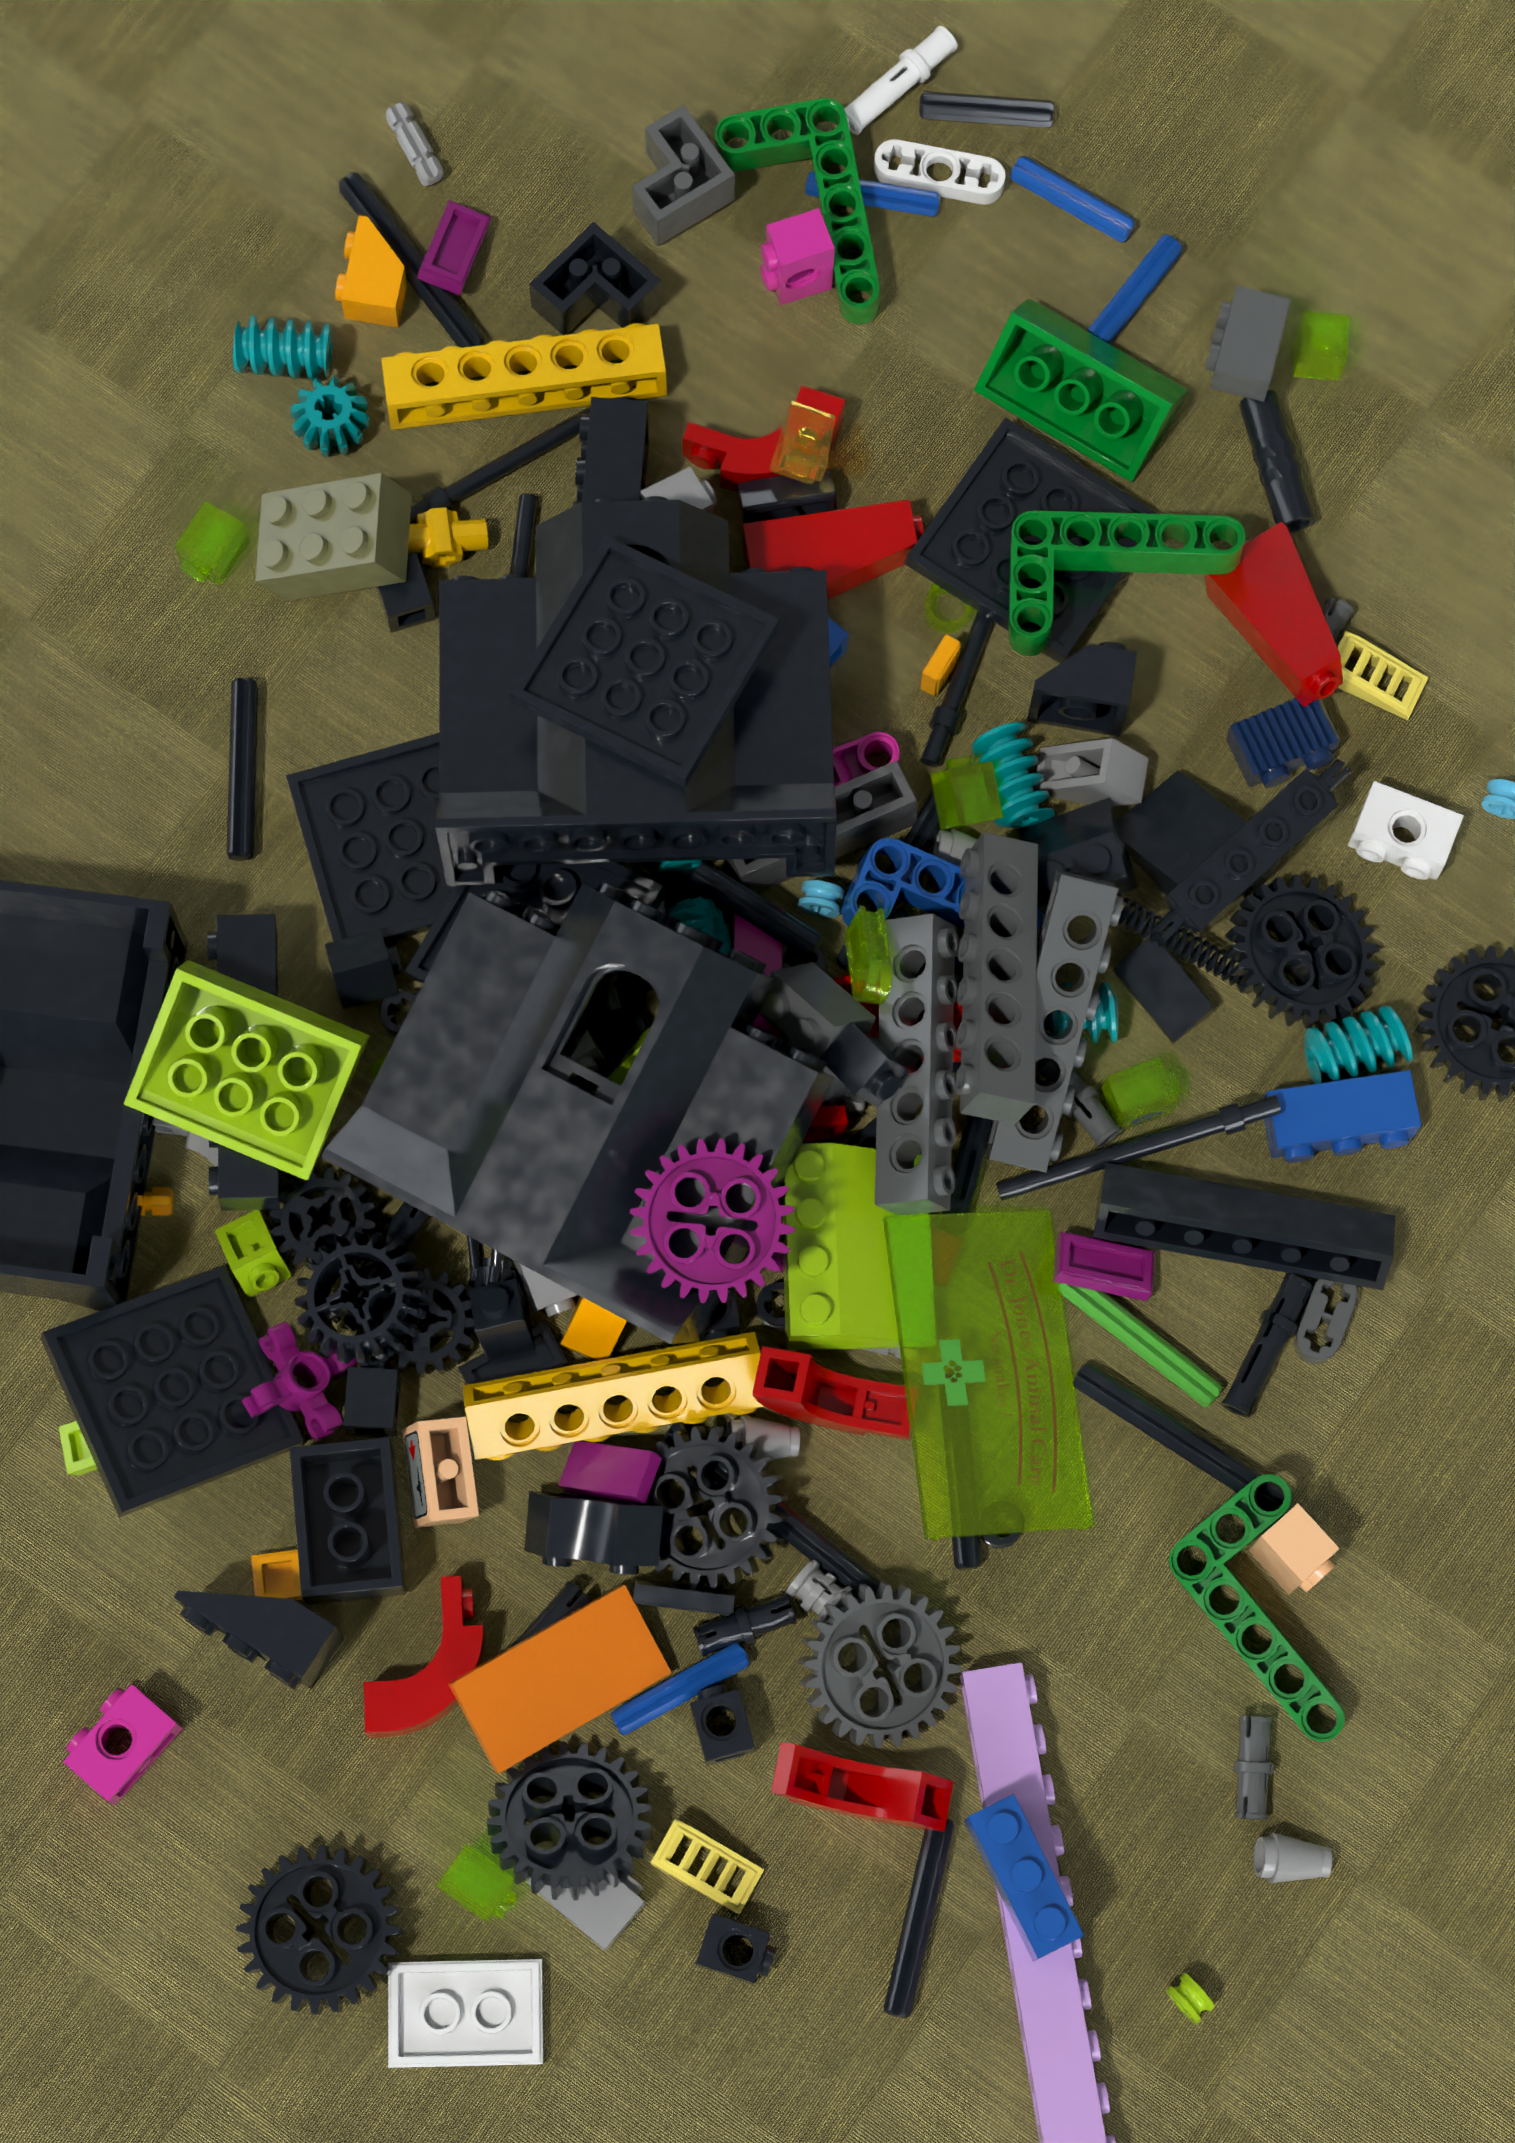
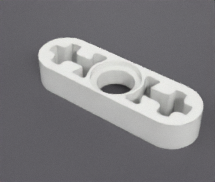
M898 139L883 142L875 153L874 173L881 183L939 193L940 197L982 205L997 201L1004 190L1005 170L997 160L990 157ZM892 156L901 158V164L897 170L889 169V162ZM915 159L921 160L918 176L913 175ZM934 163H944L950 167L952 175L945 181H935L928 176L926 170ZM961 168L966 169L964 185L958 184ZM981 174L990 175V182L987 188L978 186Z

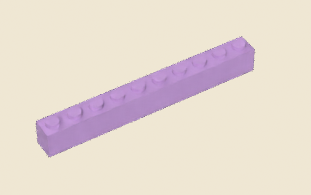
M1022 1663L962 1672L959 1678L982 1809L1012 1794L1015 1795L1069 1906H1073L1068 1875H1059L1056 1856L1064 1855L1061 1829L1059 1824L1051 1826L1047 1805L1055 1804L1052 1778L1050 1774L1042 1775L1038 1756L1046 1754L1044 1732L1041 1724L1033 1725L1030 1705L1037 1704V1692L1033 1674L1024 1675ZM996 1888L1039 2142L1116 2143L1114 2134L1105 2135L1102 2114L1110 2113L1109 2099L1105 2082L1096 2083L1093 2062L1101 2061L1099 2042L1095 2030L1087 2031L1083 2010L1091 2009L1088 1982L1086 1978L1078 1979L1074 1959L1082 1957L1081 1941L1078 1939L1033 1962Z

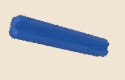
M1021 156L1013 166L1011 179L1014 182L1118 242H1125L1132 233L1135 225L1134 218L1032 159Z
M811 171L807 176L805 192L808 196L818 197L814 171ZM859 179L863 203L866 206L934 217L938 213L940 194L937 192Z
M1168 234L1161 236L1091 324L1088 332L1110 344L1181 255V243Z
M739 1643L732 1644L613 1710L611 1713L612 1720L618 1731L622 1735H627L697 1696V1692L713 1687L747 1668L750 1664L749 1658Z

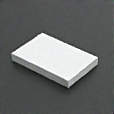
M542 1959L388 1963V1967L392 1971L391 1975H388V2068L543 2064Z

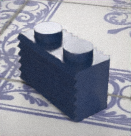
M1294 698L1292 701L1269 708L1265 712L1252 715L1248 719L1235 722L1230 726L1226 736L1227 744L1234 754L1235 761L1238 763L1247 785L1253 787L1263 783L1265 788L1274 787L1286 781L1291 776L1289 771L1306 765L1308 770H1315L1333 760L1332 754L1336 752L1341 741L1321 699H1317L1303 707Z

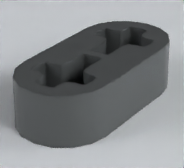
M1318 1279L1309 1295L1298 1330L1294 1336L1295 1351L1301 1359L1307 1363L1321 1364L1334 1356L1340 1347L1356 1304L1358 1294L1356 1285ZM1335 1284L1341 1287L1340 1295L1346 1298V1302L1339 1301L1334 1307L1332 1314L1324 1312L1328 1296L1321 1293V1290H1329ZM1319 1322L1327 1324L1323 1340L1330 1343V1346H1322L1318 1352H1314L1310 1349L1311 1341L1304 1338L1305 1334L1312 1335L1317 1329Z

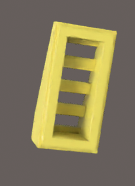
M1345 631L1338 645L1343 684L1339 685L1338 688L1408 720L1428 677L1367 640L1349 631ZM1350 656L1358 659L1353 672L1344 668ZM1367 664L1375 667L1369 682L1361 678ZM1384 672L1392 675V679L1385 692L1377 687ZM1401 680L1410 683L1402 701L1393 697Z
M677 1818L673 1821L651 1861L653 1867L738 1915L742 1912L764 1871L761 1867ZM685 1837L692 1841L679 1866H676L670 1860L682 1838ZM703 1847L710 1851L695 1877L688 1873V1870L700 1848ZM720 1857L728 1863L717 1883L712 1887L705 1882ZM738 1867L745 1871V1874L731 1898L723 1892Z

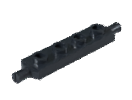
M1336 759L1319 777L1305 769L1164 896L1170 912L1152 926L1150 931L1155 936L1168 924L1169 927L1156 939L1164 944L1182 926L1195 933L1202 930L1339 805L1331 791L1347 776L1351 775L1348 766L1341 770L1334 778L1332 776L1345 765L1339 759Z

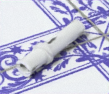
M938 26L932 34L913 50L906 49L899 56L900 61L844 108L847 114L849 130L856 135L860 134L869 123L890 107L917 82L924 83L930 78V71L950 53L957 50L958 45L953 35L945 27Z

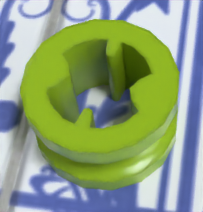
M1183 1973L1179 1977L1180 1984L1177 1987L1170 1985L1165 1991L1180 2011L1192 2023L1197 2025L1201 2021V2012L1204 2010L1211 2012L1215 2005L1203 1989L1188 1974Z

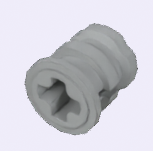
M814 1559L796 1576L787 1588L786 1593L790 1598L797 1596L802 1601L801 1607L809 1613L813 1610L819 1615L818 1620L826 1623L830 1617L825 1610L824 1604L829 1603L840 1609L843 1607L841 1592L846 1591L851 1594L853 1588L847 1586L841 1589L835 1584L837 1578L830 1572L825 1575L820 1571V1563Z

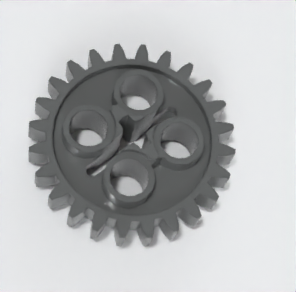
M880 1582L875 1596L870 1586L860 1584L859 1599L857 1600L850 1593L842 1591L841 1600L843 1607L838 1609L829 1603H825V1610L830 1617L825 1623L817 1619L811 1620V1624L820 1632L818 1637L802 1639L806 1646L813 1649L812 1656L798 1659L799 1664L812 1671L811 1674L799 1680L800 1684L806 1688L816 1689L806 1699L807 1704L812 1707L824 1705L817 1719L824 1724L835 1720L832 1732L842 1737L850 1730V1741L859 1746L864 1741L867 1733L870 1745L875 1748H881L884 1735H887V1738L893 1745L901 1746L902 1731L904 1730L917 1740L920 1738L919 1722L923 1721L932 1727L937 1725L931 1713L934 1707L944 1711L950 1709L948 1704L941 1698L943 1692L952 1693L958 1691V1687L947 1681L948 1674L962 1671L961 1666L949 1661V1656L961 1650L960 1646L952 1642H945V1639L955 1630L954 1627L947 1623L936 1625L944 1612L935 1606L925 1611L929 1598L919 1593L910 1601L911 1589L902 1585L898 1587L893 1596L891 1585ZM896 1618L900 1622V1633L893 1642L885 1643L882 1637V1630L888 1621ZM862 1625L867 1627L868 1637L874 1651L888 1659L884 1661L882 1667L901 1697V1702L897 1705L894 1704L893 1695L887 1680L873 1671L878 1667V1661L860 1634L859 1629ZM848 1643H855L857 1656L854 1662L848 1666L841 1667L838 1661V1654L841 1648ZM919 1663L922 1669L919 1682L914 1686L906 1687L904 1683L905 1671L912 1664ZM876 1687L879 1694L876 1705L870 1710L862 1711L860 1698L863 1692L869 1688Z

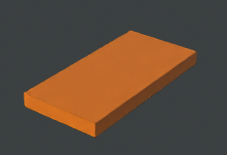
M619 1585L451 1681L448 1685L495 1773L499 1774L670 1675L672 1672L627 1587Z

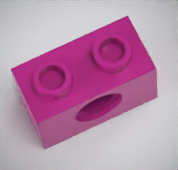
M819 208L766 225V243L760 245L764 264L760 265V273L767 292L775 291L780 306L832 289L835 248Z
M132 1684L125 1691L118 1688L107 1698L100 1708V1711L104 1714L103 1717L91 1730L85 1726L71 1739L66 1747V1751L70 1754L63 1761L73 1772L114 1806L183 1729ZM117 1729H128L132 1736L130 1748L120 1755L110 1754L107 1748V1740L110 1734Z

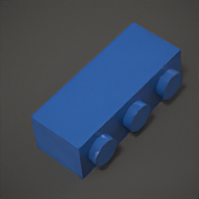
M1410 1070L1267 1091L1264 1098L1276 1095L1282 1114L1264 1119L1271 1159L1285 1157L1287 1163L1307 1161L1315 1157L1314 1152L1333 1150V1155L1335 1156L1350 1155L1360 1152L1362 1145L1380 1143L1383 1149L1401 1147L1409 1144V1138H1414L1421 1128Z
M1012 1794L968 1816L964 1823L1032 1961L1034 1962L1082 1938L1084 1934L1015 1795Z

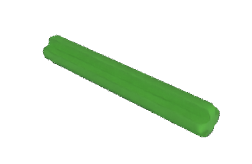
M1058 1283L1057 1290L1059 1293L1203 1407L1210 1406L1221 1393L1222 1386L1219 1382L1108 1294Z

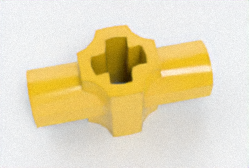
M432 508L424 513L417 514V524H410L408 554L417 552V555H421L422 564L430 565L433 568L449 567L455 562L462 561L464 551L488 549V531L485 519L458 521L457 511H451L447 508Z

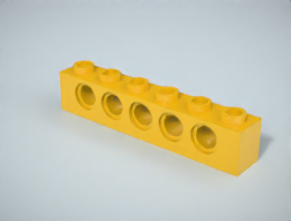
M635 323L618 329L602 331L587 329L577 334L561 336L539 335L533 339L512 342L497 340L480 346L464 348L449 346L439 351L423 353L401 352L391 357L381 358L391 430L591 405V397H634L636 399L667 396L666 368L659 324L644 325ZM617 359H618V360H623V362H621V363H616V364L609 362V361L617 360ZM568 365L578 366V367H576V368H574V369H564V368H563V367L568 366ZM521 371H530V372H531V373H529V374H527V375H519V374H517L518 372H521ZM474 377H485L479 381L470 380ZM430 382L439 383L435 386H425V384Z
M755 1332L463 1385L464 1406L475 1460L484 1458L503 1460L516 1452L532 1449L551 1451L570 1442L581 1440L600 1442L608 1439L613 1434L630 1431L648 1433L667 1424L678 1422L697 1424L707 1420L710 1416L727 1413L734 1415L752 1413L757 1408L764 1407L752 1395L760 1359V1349ZM713 1377L725 1379L718 1386L709 1387L703 1385L705 1381ZM664 1386L676 1388L673 1393L666 1396L655 1394L656 1390ZM615 1395L627 1397L621 1404L612 1405L606 1403L607 1399ZM566 1404L578 1406L577 1410L568 1414L557 1411L558 1408ZM518 1413L530 1416L527 1420L520 1423L508 1420L509 1417Z

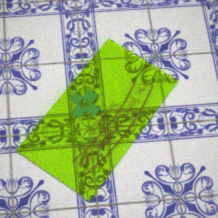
M1037 1209L1036 1211L906 1216L893 1214L883 1218L924 1539L938 1540L939 1538L1071 1529L1086 1530L1093 1527L1061 1292L1058 1282H1053L1055 1249L1049 1210Z

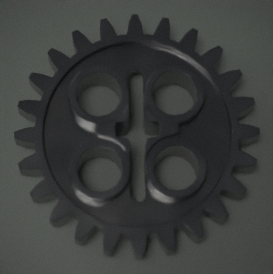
M1294 875L1286 884L1281 877H1276L1268 886L1262 883L1252 893L1253 895L1249 894L1239 904L1241 909L1237 910L1230 918V921L1235 926L1225 935L1226 939L1236 943L1225 953V957L1239 961V964L1230 971V975L1244 976L1246 982L1239 989L1240 993L1253 990L1257 995L1253 1000L1252 1006L1256 1008L1266 1002L1270 1005L1268 1018L1271 1020L1278 1013L1284 1012L1286 1025L1289 1027L1300 1016L1306 1029L1317 1023L1318 1019L1323 1026L1327 1022H1333L1336 1017L1342 1020L1353 1011L1352 1008L1355 1009L1366 999L1363 994L1369 991L1375 984L1369 977L1379 969L1378 964L1368 960L1379 950L1378 946L1365 942V939L1374 932V929L1372 927L1360 928L1357 923L1364 916V911L1350 913L1347 908L1352 898L1347 896L1340 901L1334 898L1336 886L1333 884L1324 892L1319 891V882L1316 877H1313L1305 887H1303L1299 875ZM1308 918L1317 922L1320 930L1315 929L1310 924ZM1266 929L1273 931L1278 937L1279 942L1274 941L1268 935ZM1326 961L1336 968L1337 974L1328 969ZM1284 973H1287L1293 977V979L1296 982V986L1290 984L1286 980V978L1284 977Z
M1488 945L1483 959H1480L1472 948L1465 955V965L1454 956L1447 964L1450 973L1442 969L1436 971L1433 979L1438 986L1427 985L1423 992V995L1431 1002H1423L1417 1009V1013L1429 1019L1420 1022L1416 1031L1421 1034L1430 1035V1038L1420 1048L1421 1051L1425 1052L1436 1051L1437 1055L1430 1064L1431 1069L1443 1065L1448 1068L1443 1079L1444 1083H1448L1458 1077L1462 1079L1460 1086L1461 1094L1466 1093L1471 1085L1478 1086L1479 1100L1483 1101L1489 1091L1495 1089L1499 1102H1504L1508 1096L1509 1088H1512L1515 1093V1064H1509L1501 1060L1497 1047L1508 1046L1515 1050V961L1513 947H1508L1502 958H1497L1493 946ZM1485 984L1489 986L1494 992L1495 999L1492 1001L1481 1000L1474 993L1473 985ZM1457 1004H1464L1467 1010L1462 1011L1458 1009ZM1493 1016L1501 1019L1499 1031L1490 1027ZM1465 1025L1469 1027L1474 1033L1475 1041L1466 1043L1459 1040L1454 1034L1453 1026Z
M704 1426L692 1427L691 1440L684 1430L676 1431L673 1433L675 1447L667 1440L656 1443L662 1459L646 1503L663 1506L660 1559L655 1570L661 1572L673 1566L672 1581L675 1583L682 1582L690 1573L692 1588L702 1587L706 1577L712 1589L723 1587L724 1574L731 1584L739 1583L742 1581L741 1568L748 1574H754L759 1571L755 1556L762 1560H768L773 1557L771 1550L766 1546V1542H779L783 1539V1536L773 1529L774 1523L788 1521V1516L776 1511V1504L788 1500V1495L774 1493L773 1486L780 1483L784 1478L782 1475L768 1476L766 1470L774 1459L772 1457H765L759 1460L755 1458L760 1446L758 1442H751L742 1448L743 1433L740 1431L732 1432L726 1441L723 1426L712 1427L709 1437ZM718 1461L726 1465L730 1475L728 1483L723 1488L715 1483L712 1476L713 1467ZM692 1465L697 1469L696 1478L690 1473ZM673 1480L680 1482L685 1491L684 1500L679 1506L670 1500L668 1494L669 1485ZM712 1499L715 1508L711 1509L708 1512L709 1514L703 1515L700 1506L704 1505L707 1500ZM735 1508H739L747 1516V1529L743 1534L735 1532L730 1523L731 1513ZM691 1526L697 1528L703 1537L702 1548L699 1552H694L687 1545L686 1535ZM719 1536L725 1541L724 1549H721L718 1545Z
M566 1741L561 1742L559 1754L552 1756L549 1749L544 1747L540 1752L541 1760L534 1761L530 1756L523 1759L522 1772L513 1767L506 1769L507 1782L509 1784L496 1782L494 1787L497 1799L488 1801L489 1816L492 1818L487 1819L488 1835L493 1836L490 1838L492 1854H500L499 1861L502 1871L514 1867L513 1877L515 1884L518 1885L530 1877L532 1894L536 1895L544 1885L551 1886L553 1900H557L562 1888H569L571 1896L575 1901L579 1899L581 1887L588 1886L595 1897L599 1896V1882L605 1880L613 1887H617L618 1869L631 1875L634 1873V1860L632 1857L644 1858L645 1843L643 1841L651 1840V1824L648 1822L652 1821V1805L646 1804L648 1803L647 1787H638L639 1773L637 1770L624 1774L625 1759L623 1757L609 1764L607 1763V1748L603 1747L593 1757L588 1755L587 1742H582L577 1753H570ZM592 1791L604 1794L597 1799L583 1797V1795ZM540 1796L553 1798L550 1802L544 1804L532 1801ZM610 1814H612V1815H614L615 1817H614L613 1819H611L609 1816H610ZM572 1818L575 1821L565 1822V1819ZM593 1837H603L608 1840L600 1845H592L586 1842ZM544 1841H552L557 1844L547 1850L535 1847Z
M319 1845L315 1859L311 1858L307 1849L301 1847L298 1848V1863L293 1864L289 1858L281 1855L279 1856L281 1872L276 1874L265 1867L261 1870L267 1881V1885L264 1888L257 1885H249L248 1889L257 1897L255 1904H240L239 1909L251 1915L249 1923L237 1925L236 1930L248 1934L250 1941L239 1946L237 1950L240 1953L253 1954L254 1959L244 1968L246 1973L252 1974L262 1971L263 1975L256 1985L258 1990L264 1991L273 1985L276 1986L272 2002L281 2004L289 1995H292V2011L300 2012L306 2001L309 2000L311 2013L314 2015H321L325 2001H328L333 2012L340 2013L343 2007L342 1997L346 1996L353 2004L360 2005L362 2001L359 1988L363 1986L376 1993L379 1989L373 1979V1975L376 1972L391 1975L392 1971L383 1960L385 1955L400 1956L401 1951L390 1945L389 1940L390 1937L404 1934V1929L390 1925V1919L402 1913V1908L392 1905L386 1906L385 1901L395 1893V1889L391 1886L379 1889L376 1887L384 1874L379 1869H375L366 1875L363 1874L368 1861L366 1858L359 1856L349 1866V1851L344 1848H340L334 1859L331 1860L329 1849L325 1845ZM327 1879L333 1887L332 1898L326 1905L315 1907L310 1897L311 1889L318 1881ZM295 1895L313 1918L323 1922L329 1920L325 1931L351 1956L350 1964L345 1965L326 1941L318 1938L311 1939L315 1929L290 1905L289 1898ZM290 1915L295 1922V1933L289 1941L279 1944L274 1938V1924L281 1917ZM361 1916L367 1923V1934L361 1942L351 1945L347 1942L344 1935L345 1925L350 1919ZM323 1952L329 1959V1972L323 1979L313 1981L307 1973L308 1961L315 1954Z

